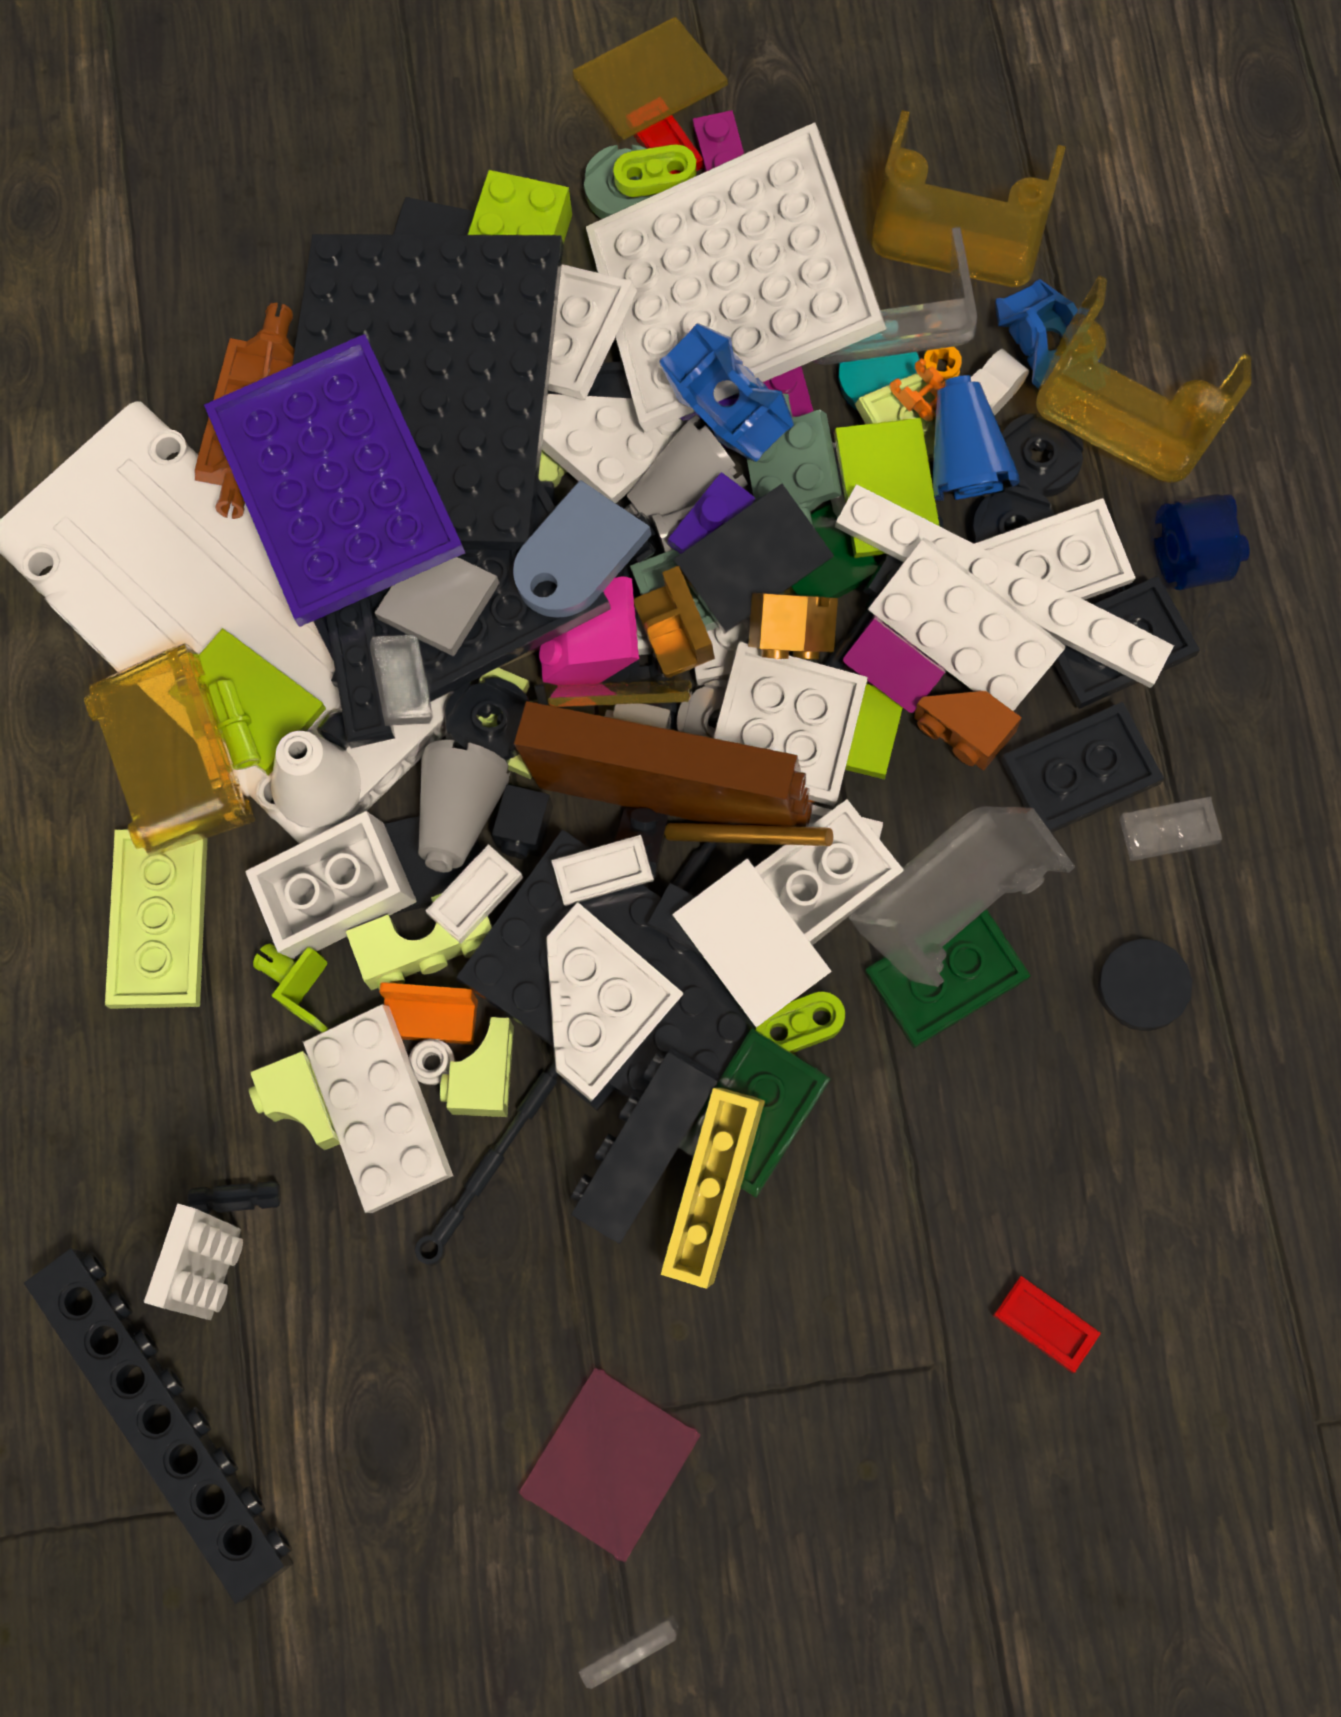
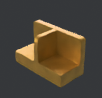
M679 566L662 572L665 586L634 599L637 613L666 678L715 659L712 642Z

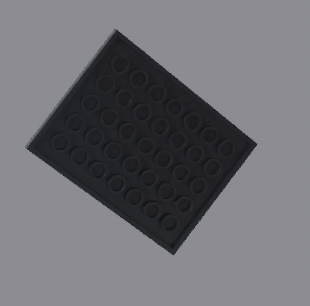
M312 234L292 366L365 334L463 548L520 550L533 533L564 249L562 236Z

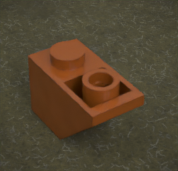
M987 691L922 697L917 703L914 719L918 721V727L927 736L935 740L940 737L953 747L952 751L960 761L968 766H974L975 764L983 771L1016 733L1022 718Z

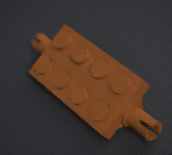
M278 303L268 305L263 329L250 340L229 339L213 400L292 366L295 349L289 344L287 334L293 318V311L288 306L282 304L280 315L276 317ZM208 418L195 466V481L221 485L215 509L220 515L227 518L232 503V506H234L232 519H237L244 514L245 501L211 420Z

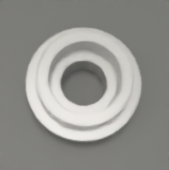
M426 1039L419 1042L412 1049L409 1060L419 1082L426 1085H437L441 1083L442 1074H449L450 1061H455V1057L450 1047L443 1041ZM431 1055L440 1057V1065L435 1070H427L424 1066L426 1058Z

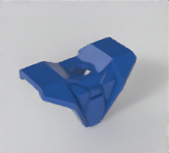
M1041 279L1036 280L1032 286L1011 296L995 300L998 326L1009 327V332L1016 344H1020L1024 355L1029 356L1027 362L1033 370L1032 383L1058 409L1064 408L1105 388L1097 346L1086 322L1072 301L1065 298ZM1046 331H1053L1061 337L1062 345L1058 349L1048 350Z
M696 323L691 331L659 361L678 401L695 410L713 429L715 438L719 443L753 462H757L762 454L779 437L794 426L782 391L769 390L759 378H755L754 373L748 367L743 366V361L733 352L731 337ZM721 381H732L738 387L740 395L734 405L723 406L716 401L714 389Z

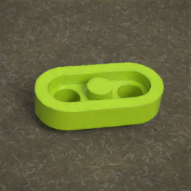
M668 145L624 153L614 164L615 186L622 194L629 197L661 193L696 177L695 156L690 149L682 145ZM673 170L681 171L678 174H670ZM634 176L641 178L640 180H629Z
M816 992L788 1003L756 1027V1030L786 1050L794 1053L835 1037L843 1027L845 1009L842 1002L835 995L828 992ZM817 1011H825L830 1016V1021L825 1025H818L814 1022L813 1015ZM775 1027H782L787 1031L788 1036L783 1041H775L770 1036L771 1030Z

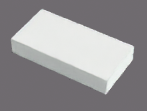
M641 835L552 860L565 906L654 881Z
M487 845L426 910V913L455 940L462 944L523 879V876L491 846Z

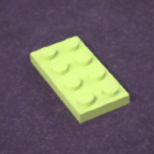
M204 828L115 830L105 1005L108 1008L200 1007L208 833Z

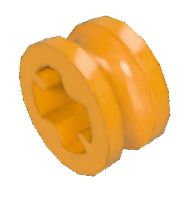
M939 343L927 350L924 356L926 361L925 369L931 366L937 369L938 359H943L947 361L946 371H938L943 378L947 380L959 376L962 357L954 346Z

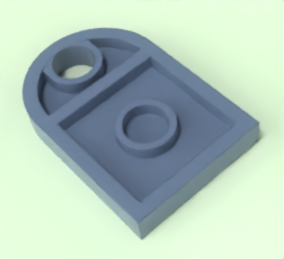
M580 480L526 541L516 556L513 575L522 600L535 612L549 617H567L585 610L599 597L651 536L650 526ZM543 581H551L557 584L555 592L548 597H538L533 594L534 588Z

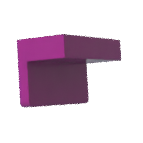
M876 615L865 626L864 632L843 659L844 663L861 676L868 677L867 680L910 713L916 710L917 703L921 698L926 697L945 674V669Z

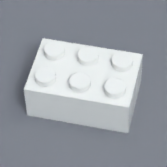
M367 811L245 871L277 951L296 961L307 947L319 951L347 937V930L385 915H391L417 902L384 823Z

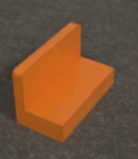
M380 983L379 992L384 997V1005L390 1007L402 1040L423 1041L426 1039H438L444 1043L473 1045L478 1000L471 989Z

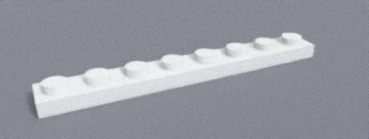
M857 484L836 521V528L902 562L906 561L923 537H925L1058 641L1149 688L1155 684L1174 645Z

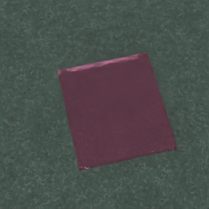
M595 1368L519 1494L526 1501L530 1500L614 1555L616 1560L626 1562L701 1435L698 1434L695 1428L687 1427L606 1375L604 1370Z

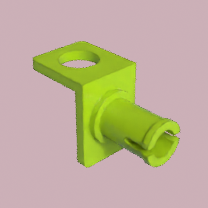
M270 943L264 945L260 951L268 955V958L273 962H269L256 954L253 966L258 971H262L280 983L272 997L287 1010L321 1033L328 1031L329 1029L316 1017L298 1006L327 966V961L311 947H307L296 962L290 957L279 953L274 945Z

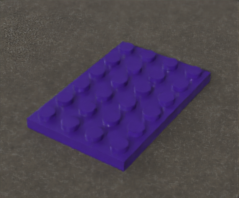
M365 334L204 404L293 618L299 627L465 554L461 541Z

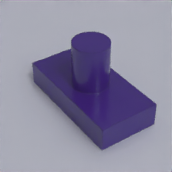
M721 472L670 535L667 544L679 554H682L752 505L756 498Z

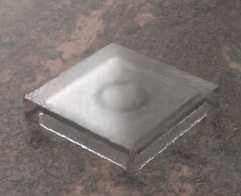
M672 1613L585 1662L579 1670V1674L586 1688L591 1690L675 1641L680 1628Z

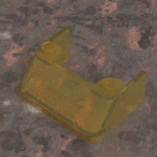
M902 110L885 168L872 231V246L875 252L886 259L1008 287H1019L1026 284L1034 272L1066 147L1057 146L1048 181L1033 177L1017 181L1011 188L1008 202L925 184L928 164L920 153L905 149L910 112Z
M1099 275L1064 332L1039 387L1036 400L1037 409L1046 420L1155 478L1170 483L1181 481L1190 474L1252 384L1251 356L1245 353L1241 355L1220 388L1203 380H1191L1184 383L1171 400L1161 396L1098 362L1106 347V334L1104 329L1094 320L1104 305L1107 279Z

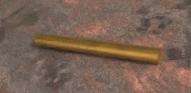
M668 823L665 831L666 838L669 841L831 846L834 838L833 830L826 827Z

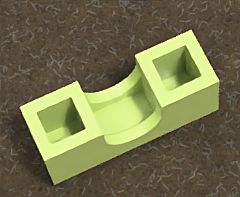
M441 894L431 897L432 901L434 902ZM389 915L347 930L346 934L364 982L371 990L379 988L380 991V983L403 984L405 982L404 977L419 971L424 975L437 972L448 965L447 960L464 954V957L470 958L489 933L492 925L487 916L462 944L437 923L434 930L423 939H404L399 936L397 928Z

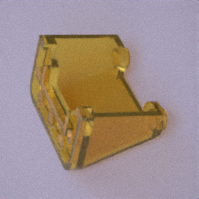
M187 643L169 648L89 685L90 695L84 696V702L90 718L93 722L99 720L133 819V822L128 824L131 840L136 849L144 848L150 856H156L255 822L249 800H244L239 788L235 789V787L241 785L238 777L234 775L206 694L208 693L207 686L198 678L205 675L198 653Z

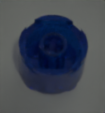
M1213 494L1162 504L1158 509L1155 525L1162 524V537L1154 538L1155 552L1164 579L1167 583L1176 582L1178 584L1174 589L1184 590L1231 581L1239 570L1240 562L1248 560L1250 554L1249 542L1245 535H1240L1236 518L1237 505L1232 495Z

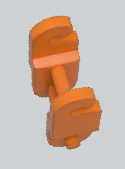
M921 358L915 363V370L927 385L919 392L912 391L908 386L901 390L899 386L902 382L896 378L890 383V389L909 412L914 409L921 418L931 422L935 419L934 411L937 406V391L945 387L942 384L945 379L933 366L926 370L924 368L926 361ZM930 391L935 399L928 404L923 396Z

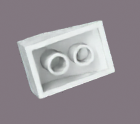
M847 799L810 826L831 828L834 835L831 846L784 845L755 867L812 945L904 871Z

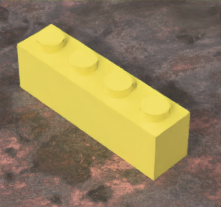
M721 1087L713 1088L661 1275L706 1289L714 1283L765 1100Z

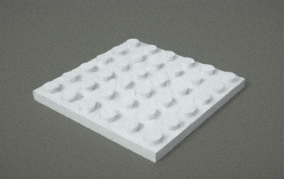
M815 122L586 226L598 273L632 281L637 289L616 334V340L639 424L645 432L695 412L693 408L678 401L659 361L691 331L696 323L731 337L733 352L743 361V366L748 367L754 373L755 378H759L762 382L887 329L826 149ZM728 380L719 382L714 389V397L717 402L739 393L738 387Z

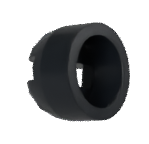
M342 711L329 714L318 726L317 731L325 740L347 750L349 745L347 743Z

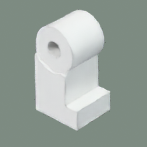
M1000 349L987 361L982 369H979L971 377V382L981 383L995 416L1020 389L1029 374V370L1004 349Z

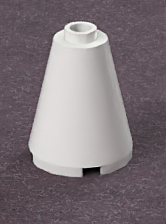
M294 731L284 736L276 749L271 778V793L279 811L286 819L305 828L336 825L350 815L359 801L361 792L360 772L353 757L342 747L307 731Z

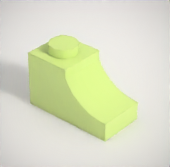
M491 1017L487 1035L480 1047L472 1055L460 1062L450 1061L449 1074H442L440 1099L441 1102H447V1109L452 1115L507 1117L514 1026L509 1018Z
M303 1051L250 1072L255 1086L249 1088V1094L259 1114L265 1112V1115L274 1122L281 1119H291L304 1124L310 1131L316 1144L324 1150L340 1144L309 1057Z

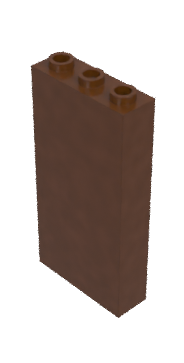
M526 701L514 745L540 789L635 809L648 808L656 813L708 824L809 826L813 803L808 802L810 789L805 787L806 773L801 772L798 755Z

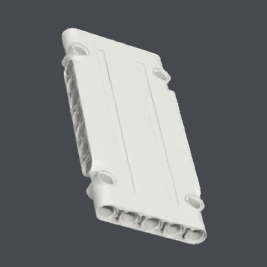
M142 402L131 403L0 519V554L39 593L45 596L44 599L92 648L246 797L251 796L272 819L277 821L301 844L367 811L422 758L426 746L441 740L446 735L445 708L453 691L418 708L416 713L411 712L393 721L395 739L352 749L350 746L347 748L346 751L353 757L359 768L361 778L360 798L350 815L336 825L329 827L324 825L305 828L286 819L277 806L271 804L272 772L268 776L256 766L243 770H233V763L226 743L169 701L165 696V692L223 628L324 704L326 710L307 731L323 738L317 731L318 726L329 714L342 711L338 687H335L331 682L335 672L334 661L314 622L312 621L299 627L294 620L246 504L244 505V514L240 518L232 519L234 508L232 503L228 517L220 515L216 511L215 506L222 486L195 481V466L198 454L188 446L184 437L179 432L171 430ZM179 452L174 459L165 460L170 454ZM53 566L49 573L39 576L44 568Z

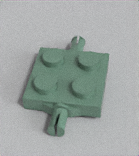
M783 394L790 414L792 416L789 401L790 397L788 394ZM820 409L799 417H792L794 426L779 437L762 454L757 462L747 458L753 495L756 501L783 483L812 525L811 510L824 501L842 496L827 414Z

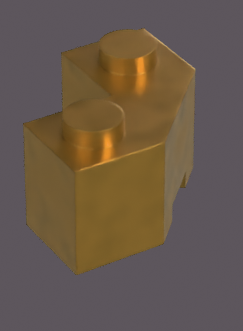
M752 593L748 647L762 649L763 658L789 659V651H793V657L803 659H819V652H834L838 598Z

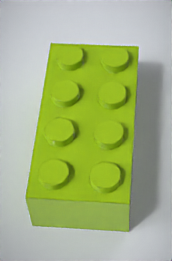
M489 170L468 235H561L564 244L572 218L569 187Z

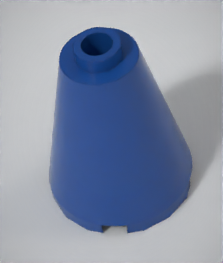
M969 375L945 380V387L937 391L932 474L935 500L944 501L943 492H954L955 500L996 493L1003 490L1002 482L1009 480L1012 486L1018 485L1020 482L1018 471L981 383L971 382V376Z

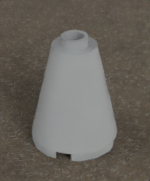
M697 415L686 422L626 495L632 502L629 506L636 516L643 512L652 525L651 516L660 513L663 517L695 505L721 472L742 488L748 484L743 475L734 479L733 476L737 473L733 468L735 466L734 462L705 425L700 430L697 429L702 425Z
M440 740L430 743L424 749L421 765L418 853L425 860L426 866L435 871L450 872L452 868H458L463 865L504 792L506 785L509 783L510 773H507L509 766L507 762L495 752L476 744L468 743L467 750L452 748L454 740Z

